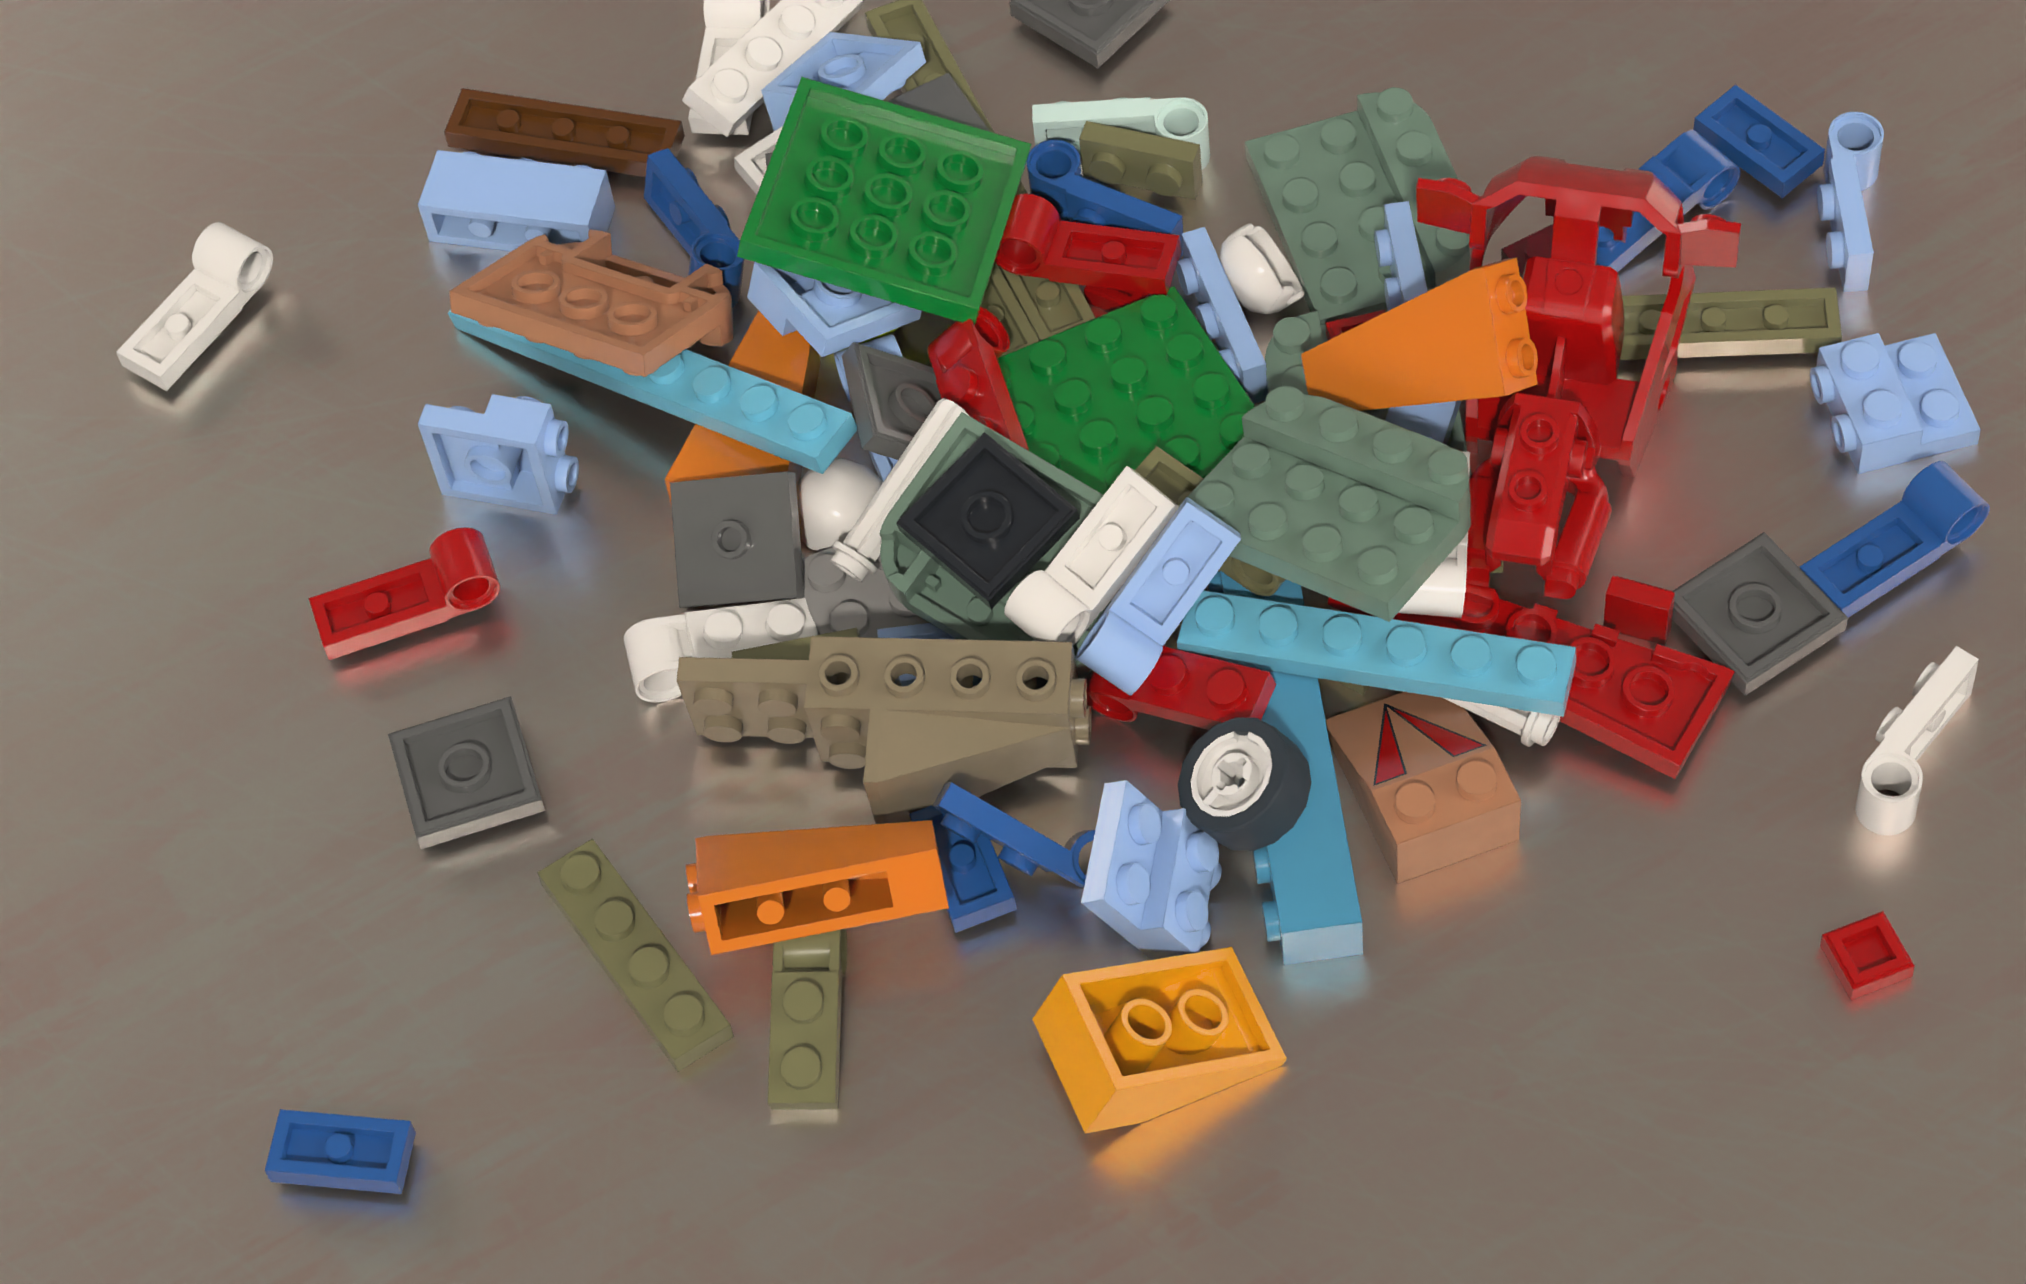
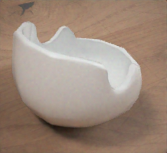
M1249 223L1231 233L1222 243L1220 262L1238 302L1248 310L1266 315L1273 314L1295 303L1305 295L1290 264L1268 232L1261 226L1254 227L1253 224Z
M835 458L823 474L809 469L796 485L800 540L810 549L819 552L832 547L835 541L843 543L883 481L866 465L846 458Z

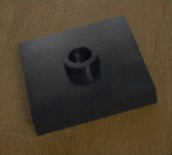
M984 432L896 524L902 534L992 610L1080 519V516L1074 506Z

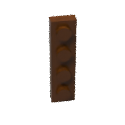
M465 88L461 89L444 131L448 147L570 166L585 165L593 169L646 177L649 154L669 148L677 158L685 137L682 121Z

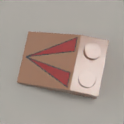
M1402 692L1326 719L1331 748L1397 884L1519 840L1521 799L1495 747L1465 708L1441 697Z

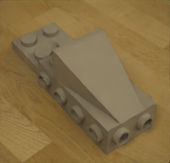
M811 636L809 660L679 657L676 681L697 735H704L708 739L718 742H734L741 739L742 736L768 737L775 742L784 744H796L804 741L805 738H814L821 762H830L832 765L844 769L864 767L863 783L875 824L911 822L909 814L932 806L945 783L952 782L968 792L971 791V794L976 797H980L1046 767L1077 768L1079 745H1090L1092 713L1091 706H1087L1086 678L1078 677L1072 642ZM911 674L916 679L912 684L902 687L899 676ZM973 675L982 679L975 687H973ZM1038 677L1045 678L1048 681L1040 689H1037Z

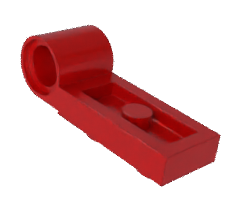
M1019 194L1014 198L995 262L1002 269L1016 275L1045 278L1053 282L1167 296L1181 255L1180 236L1061 221L1057 209L1048 200L1033 194Z
M980 307L975 326L971 319L963 323L956 321L928 345V355L937 378L935 381L942 399L945 398L953 401L962 407L971 418L1024 449L1029 450L997 360L1010 348L1008 333L1002 323L990 311Z
M468 527L449 530L432 542L429 549L431 558L310 597L309 602L328 659L332 660L449 621L450 618L490 604L498 596L500 584L483 534L474 528Z
M1163 646V651L1156 665L1142 685L1131 696L1096 672H1093L1087 685V705L1091 706L1096 712L1117 721H1135L1138 713L1141 712L1210 730L1213 726L1235 717L1258 718L1261 720L1276 687V683L1271 673Z

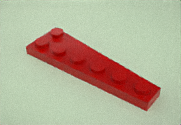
M1467 583L1462 618L1397 613L1393 618L1400 621L1576 647L1577 661L1564 717L1560 716L1559 721L1673 779L1677 778L1731 685L1735 671L1725 666L1659 644L1656 645L1655 650H1651L1619 639L1620 631L1596 623L1592 630L1556 618L1558 610L1537 603L1534 604L1533 609H1529L1499 599L1495 589ZM1330 597L1328 598L1327 604L1342 612L1374 616Z

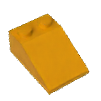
M1232 947L1062 974L1032 1019L1085 1134L1146 1122L1281 1067L1287 1060Z

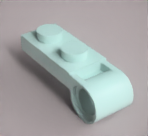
M1116 98L1113 100L1061 101L1051 104L1032 105L1035 146L1048 140H1062L1073 145L1081 158L1079 138L1086 121L1200 144L1202 170L1210 160L1208 114L1201 103L1191 98Z

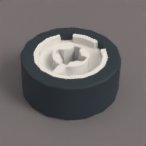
M1235 717L1213 726L1194 743L1184 759L1178 780L1180 806L1186 809V816L1194 826L1202 832H1206L1221 845L1231 850L1255 851L1275 843L1294 827L1306 808L1312 784L1309 763L1298 746L1274 726L1258 718Z

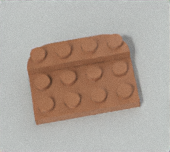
M590 229L588 231L589 238L584 242L557 245L550 243L545 234L535 237L449 291L452 313L476 320L479 324L486 327H497L524 336L530 342L544 343L571 352L581 359H592L622 369L626 374L633 376H648L676 355L693 346L697 341L705 345L722 347L734 338L732 298L729 290L723 285V276L720 269L706 263L687 277H682L613 255L611 233Z

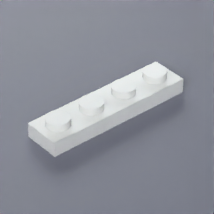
M781 0L688 87L682 101L723 135L728 137L765 102L761 90L829 32L837 33L860 11L865 0Z

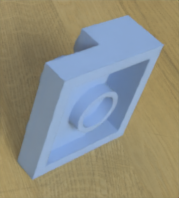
M829 32L761 90L773 130L776 131L783 127L801 77L884 100L889 94L902 88L906 80L923 66L926 60L921 43L917 41Z
M754 262L747 296L752 304L782 336L798 331L821 357L848 348L853 342L858 344L917 321L922 313L918 309Z
M1879 333L1819 348L1817 366L1810 369L1812 391L1819 404L1827 403L1832 415L1831 428L1835 444L1841 453H1849L1858 474L1978 444L1981 429L1936 333L1885 346Z
M495 394L491 395L484 414L476 413L462 406L447 408L425 404L418 421V427L442 495L557 515L565 492L571 493L576 486L579 474V461L577 457L565 454L569 435L568 423L564 420L555 419L551 404L542 403L528 396L512 398Z
M1127 780L1105 783L1081 903L1151 960L1199 952L1207 943L1211 934V925L1208 921V901L1210 890L1216 886L1222 874V868L1218 862L1219 843L1190 822L1186 816L1185 808L1162 811Z

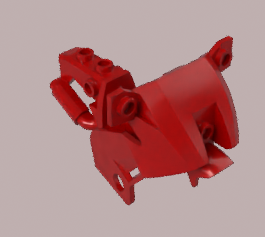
M1529 157L1494 176L1487 185L1483 196L1472 193L1470 186L1459 179L1441 178L1432 180L1418 178L1416 186L1417 222L1470 234L1469 271L1483 265V258L1492 235L1526 196L1544 198L1545 215L1553 216L1551 258L1534 256L1527 259L1522 276L1527 289L1525 310L1530 339L1534 343L1538 355L1536 369L1538 384L1507 396L1466 400L1467 452L1478 454L1479 440L1493 442L1490 453L1491 457L1480 464L1469 479L1471 525L1468 530L1466 583L1489 587L1491 572L1499 568L1503 560L1536 566V572L1545 580L1544 596L1570 599L1574 597L1577 589L1583 587L1587 580L1612 513L1607 488L1595 469L1598 459L1618 461L1622 476L1635 477L1676 375L1678 347L1696 281L1693 266L1736 268L1741 223L1729 222L1711 214L1697 215L1691 219V222L1684 223L1682 202L1652 172L1629 168L1620 171L1566 163L1564 159ZM1634 211L1640 212L1654 227L1666 235L1662 276L1671 277L1668 293L1640 382L1617 378L1624 341V308L1621 285L1616 270L1608 266L1596 265L1599 226L1610 229L1614 234V241L1625 243L1627 227L1632 226ZM1568 491L1575 496V500L1556 547L1559 522L1566 492Z

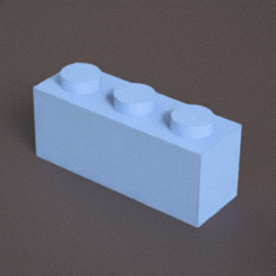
M437 150L418 202V208L429 242L511 252L527 241L543 234L548 237L550 243L557 245L584 242L589 238L588 231L590 229L607 232L615 210V203L606 170L593 169L585 165L567 166L542 163L527 158L508 159L483 156L475 152L458 153Z

